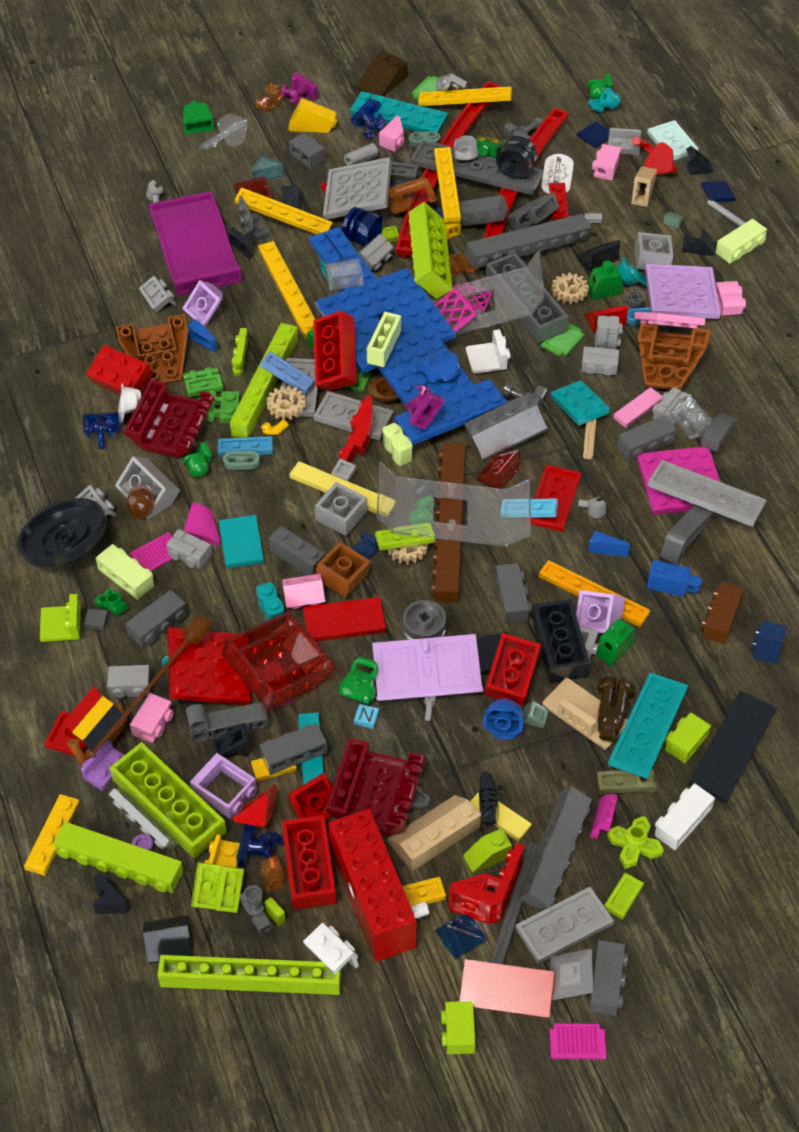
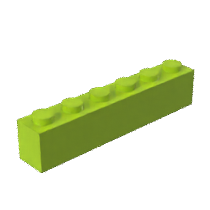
M64 822L53 842L56 853L62 858L75 859L82 865L89 864L95 866L102 872L109 871L115 873L122 879H133L140 885L146 886L147 884L153 886L160 892L167 891L173 893L184 872L182 861L68 822Z

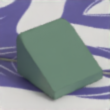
M668 212L664 215L663 224L679 228L685 217Z
M535 701L528 703L523 710L525 715L524 723L543 728L549 710Z

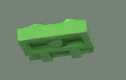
M207 367L205 370L196 372L192 370L189 373L183 374L189 398L200 396L201 391L207 393L211 390L216 392L223 391L217 367Z
M211 390L209 393L213 394L215 399L210 409L206 411L207 420L212 422L214 417H220V423H230L240 403V392L222 391L221 397H217L216 391ZM215 405H221L220 409H216Z

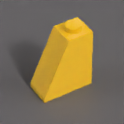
M301 98L290 119L288 130L329 133L330 129L336 125V112Z

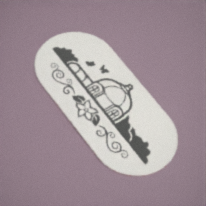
M553 154L545 160L541 184L543 191L549 194V183H565L566 193L569 191L574 164L569 156Z

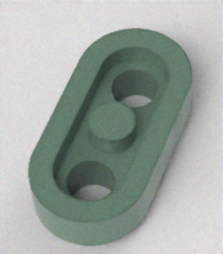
M435 131L414 132L409 135V145L417 148L421 140L439 144L440 135Z
M230 451L223 456V464L229 470H252L260 465V457L254 451Z

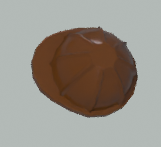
M385 377L370 383L368 391L372 397L386 403L398 400L397 394Z
M137 484L129 490L126 499L127 510L137 519L147 517L154 508L155 499L153 493L142 484Z

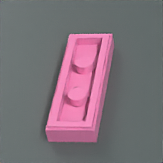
M650 387L617 411L613 418L627 428L652 410L657 402L660 403L662 395Z

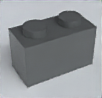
M305 133L289 141L290 154L310 169L325 161V148Z

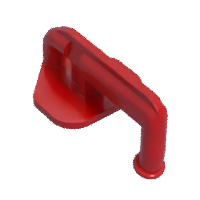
M638 136L632 138L634 146L643 147L650 154L644 166L657 169L656 176L666 173L676 174L678 172V168L674 165L673 149L669 145L660 142L654 148L649 142L640 139Z

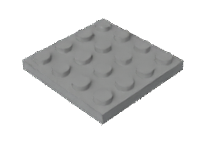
M390 157L329 169L323 210L324 218L331 219L387 208L392 165Z

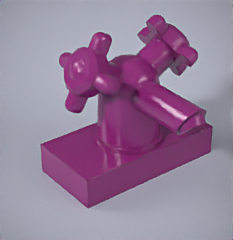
M297 72L291 78L292 88L288 89V86L283 85L281 89V96L286 98V95H290L293 98L290 99V102H294L296 106L301 98L305 99V97H301L303 95L313 101L318 99V86Z
M417 385L416 388L420 391L419 395L414 400L411 399L410 403H406L404 406L407 407L412 415L409 419L411 425L426 430L445 400L442 396L432 393L429 387Z

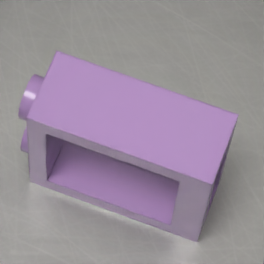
M218 753L190 781L191 789L200 798L230 819L243 808L244 803L251 799L257 791L256 779ZM221 771L244 786L229 804L206 790Z

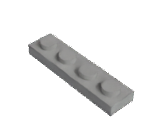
M113 788L109 795L114 799V805L121 810L125 809L128 812L126 816L131 821L138 822L141 825L140 829L146 835H152L155 838L154 843L163 850L165 848L174 850L178 843L124 791Z

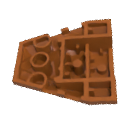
M641 323L638 343L645 387L670 390L675 387L681 390L707 349L711 330L693 328L692 335L659 332L658 324Z

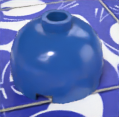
M506 698L498 699L492 702L486 709L483 725L485 730L492 732L495 738L503 740L513 739L522 732L525 715L517 702Z

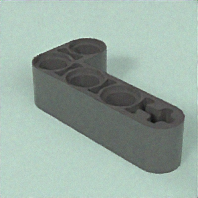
M694 505L667 534L660 558L679 566L687 547L709 525L714 512Z
M263 703L205 713L204 706L201 704H194L186 709L191 740L194 742L217 739L242 723L246 724L247 733L263 730L270 725L267 708Z

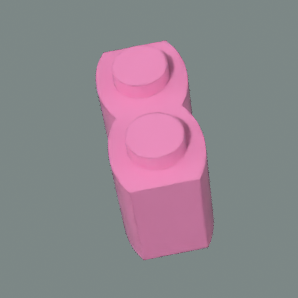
M737 281L717 282L716 290L721 315L742 314L743 309L746 307L745 298H742V287L739 286Z

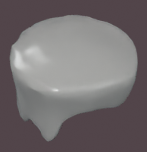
M465 135L460 137V139H455V159L471 160L477 157V140L474 137Z

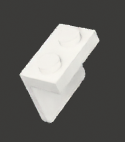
M500 329L493 330L492 343L466 347L472 373L507 369V359H510V352L505 347L506 339L505 336H502Z
M322 923L303 941L304 944L334 974L347 962L356 969L359 966L356 960L358 956L354 952L353 946L348 941L343 943L339 938V933L332 926L328 928Z

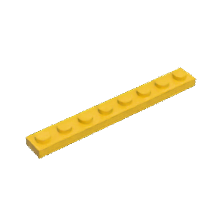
M274 241L258 245L259 253L304 339H307V332L314 328L313 320L315 318Z

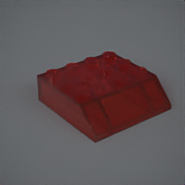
M290 611L227 638L222 651L224 658L268 711L316 689L337 667Z

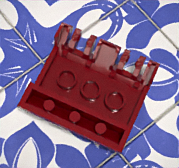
M150 380L124 430V434L143 450L178 458L190 451L195 440L194 437L198 434L207 416L206 411L210 409L215 397L213 394L203 391L200 392L201 399L199 400L170 394L167 383Z
M349 738L325 811L336 819H340L370 809L380 834L388 836L403 832L408 818L404 811L411 808L419 782L415 776L421 774L425 757L409 752V760L371 752L369 751V742Z

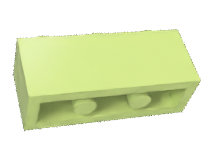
M751 219L718 240L716 254L728 263H732L740 259L747 252H751L753 248L763 244L766 240L767 229L754 219Z
M384 312L367 347L368 364L380 367L385 366L401 332L400 315Z
M112 544L96 557L98 569L138 600L154 587L152 572L140 566L136 559H131L127 556L122 548L118 549Z

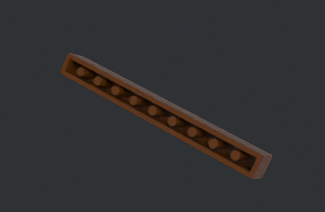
M443 443V450H439V461H442V464H438V475H441V478L437 479V489L441 490L440 493H437L436 504H440V507H436L435 518H439V522H435V533H438V537H435L434 548H437V552H433V563H436V567H432V579H436V581L431 585V594H435V602L458 603L465 457L464 443Z

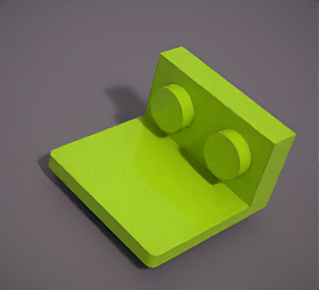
M69 594V602H66V606L41 608V642L80 639L81 606L78 594Z

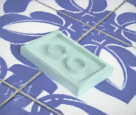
M675 120L647 130V134L656 145L664 142L673 149V160L689 156L686 149L690 145L697 151L699 149Z

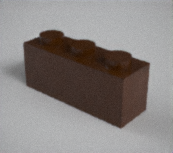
M721 582L719 589L715 588L712 596L714 603H709L706 612L709 615L708 619L704 618L701 629L704 630L702 638L725 645L744 589Z

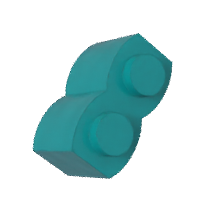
M271 582L257 586L258 606L264 613L267 626L273 629L285 625L284 606L277 597L276 587Z

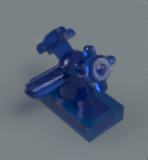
M370 98L349 120L352 125L358 127L367 126L366 132L362 131L366 138H374L372 132L375 128L382 130L386 127L384 125L386 121L381 113L378 114V118L374 116L382 105L379 101Z
M119 412L82 415L84 433H86L87 438L91 437V433H97L99 449L105 448L104 432H108L109 437H112L113 432L121 431Z
M245 824L236 856L237 868L246 869L250 855L263 856V863L260 861L259 865L270 866L268 858L272 857L273 846L277 844L284 845L281 836L277 832L268 831L261 834L260 838H255L256 826ZM279 856L276 857V862L280 860Z

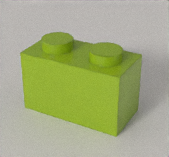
M690 712L686 718L682 717L680 719L677 729L674 732L670 731L667 735L665 751L686 764L709 736L711 725Z
M473 1001L446 1002L445 1010H441V1024H446V1032H442V1046H447V1054H475Z

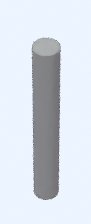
M712 199L708 200L707 205L738 226L746 223Z

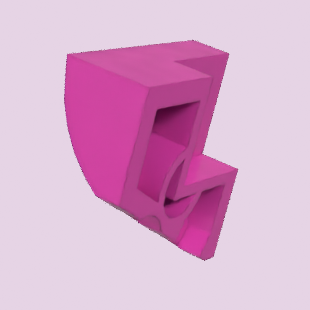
M193 502L184 532L197 538H202L203 541L209 544L220 545L221 541L212 511L201 504Z
M609 794L599 799L589 837L598 839L600 829L609 831L618 795Z

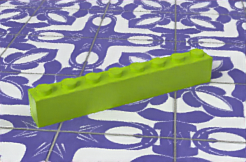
M281 323L263 359L270 351L285 361L286 358H290L298 343L297 326ZM260 364L230 421L231 437L247 438L251 436L267 405L269 393H273L279 381L278 377L262 368Z
M160 955L158 979L160 987L340 995L341 969L334 974L323 962Z

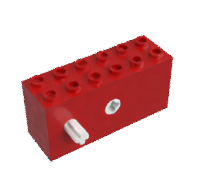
M367 809L329 822L330 850L374 962L415 949L416 919L429 914L428 906L425 902L410 906L371 810Z

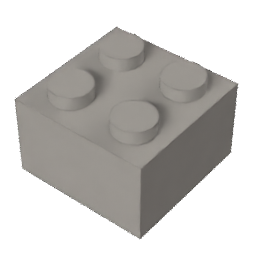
M638 232L634 245L636 269L645 270L646 264L671 265L674 256L671 236Z
M335 482L315 505V520L345 536L350 533L367 513V497L338 482Z

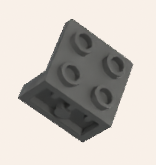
M240 196L239 203L237 204L240 213L238 219L240 225L244 226V233L247 234L254 230L255 241L270 237V232L261 214L258 212L250 213L243 197Z

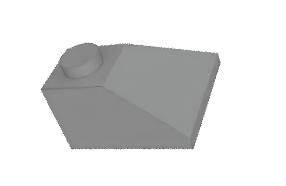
M591 949L550 958V971H554L551 1000L593 993Z

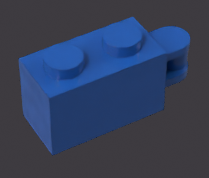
M653 560L647 588L685 597L686 591L691 593L700 592L702 579L699 576L690 575L691 568Z

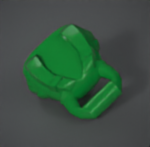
M362 656L355 659L349 674L338 685L339 694L370 704L376 696L374 683L378 674L376 661ZM357 664L372 668V673L357 670Z

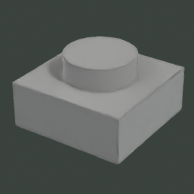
M339 459L331 474L349 482L357 467L350 462Z

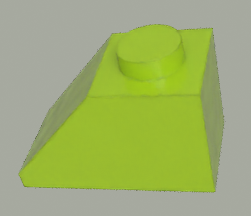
M501 828L483 836L463 855V858L472 874H475L506 860L512 845Z

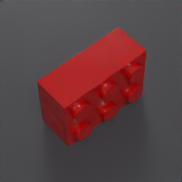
M106 345L102 346L86 373L92 383L121 395V383H123V387L135 388L140 390L142 394L154 374L148 363Z
M502 633L484 695L495 699H511L523 707L541 644Z

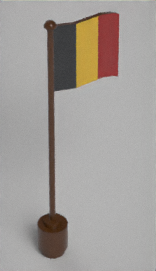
M199 615L194 617L183 630L185 642L123 715L94 686L64 720L70 732L86 744L90 750L88 754L91 758L96 757L95 753L187 644L198 645L210 631L211 622L205 616Z

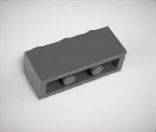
M503 195L460 201L461 221L459 222L461 227L503 221L508 210Z
M664 415L619 434L617 447L626 459L630 461L638 458L643 453L654 452L658 448L672 444L675 441L677 430Z
M280 526L269 537L270 551L306 575H314L317 564L325 557V553L283 526Z
M519 563L496 565L495 580L505 624L528 621V615L532 612L531 602L527 601L526 598L528 597L527 586L523 585L525 580L523 570H520Z
M168 591L125 623L127 634L142 648L152 644L157 637L166 633L169 627L182 621L188 615L186 603L173 591Z
M317 723L306 725L300 730L285 733L279 738L267 740L259 745L260 755L269 775L327 753V742Z
M598 940L593 973V993H591L589 1012L616 1016L617 1009H622L624 995L619 993L620 987L625 986L626 974L622 973V967H627L628 953H624L625 944Z

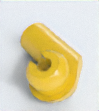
M285 420L280 421L275 426L265 422L261 425V429L265 435H279L289 425Z

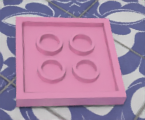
M635 312L634 319H641L640 323L698 328V325H705V318L648 312Z

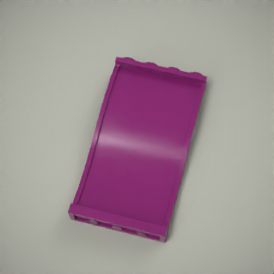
M212 191L148 204L150 218L154 223L176 296L192 293L199 280L211 283L215 287L242 282L241 268L234 257Z

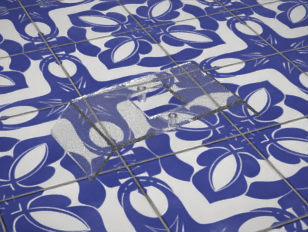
M539 249L527 267L453 286V289L456 288L464 299L468 296L494 290L496 309L486 313H482L480 309H477L475 311L477 316L455 332L456 335L530 316L534 313L544 298ZM425 291V293L428 295V297L434 304L445 296L443 295L439 299H436ZM454 294L450 299H456L457 295ZM460 302L457 308H463L464 303ZM454 303L448 304L447 309H453ZM440 305L437 309L442 310L443 305ZM456 312L454 318H460L462 312ZM451 313L444 314V318L449 319ZM453 322L451 327L456 326L458 322Z
M379 460L377 519L394 534L507 547L531 536L530 479L508 489H498L395 476ZM434 497L466 500L467 526L457 525L453 519L449 520V523L433 522Z

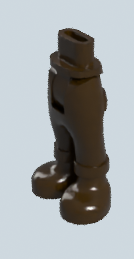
M609 676L600 679L597 685V689L601 693L597 720L598 732L600 733L599 738L613 742L623 725L626 715V702L628 698L635 694V687L630 681L621 678L618 681L615 705L612 707L616 679Z

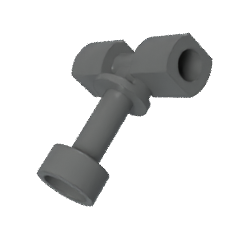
M536 117L531 120V124L527 127L520 126L519 128L509 122L504 126V133L509 137L521 136L530 140L531 136L528 133L532 130H537L543 120L540 117Z
M506 383L502 391V396L509 398V396L518 398L524 394L514 390V385ZM537 386L533 394L529 393L537 406L544 400L547 389L543 386Z
M256 885L248 886L244 893L240 894L239 900L246 912L253 916L252 922L259 934L262 935L270 931L273 925L266 913L263 912L264 905L261 901V889Z

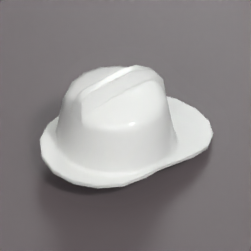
M121 383L118 409L119 423L123 422L124 414L133 412L141 399L140 390L123 387V383Z

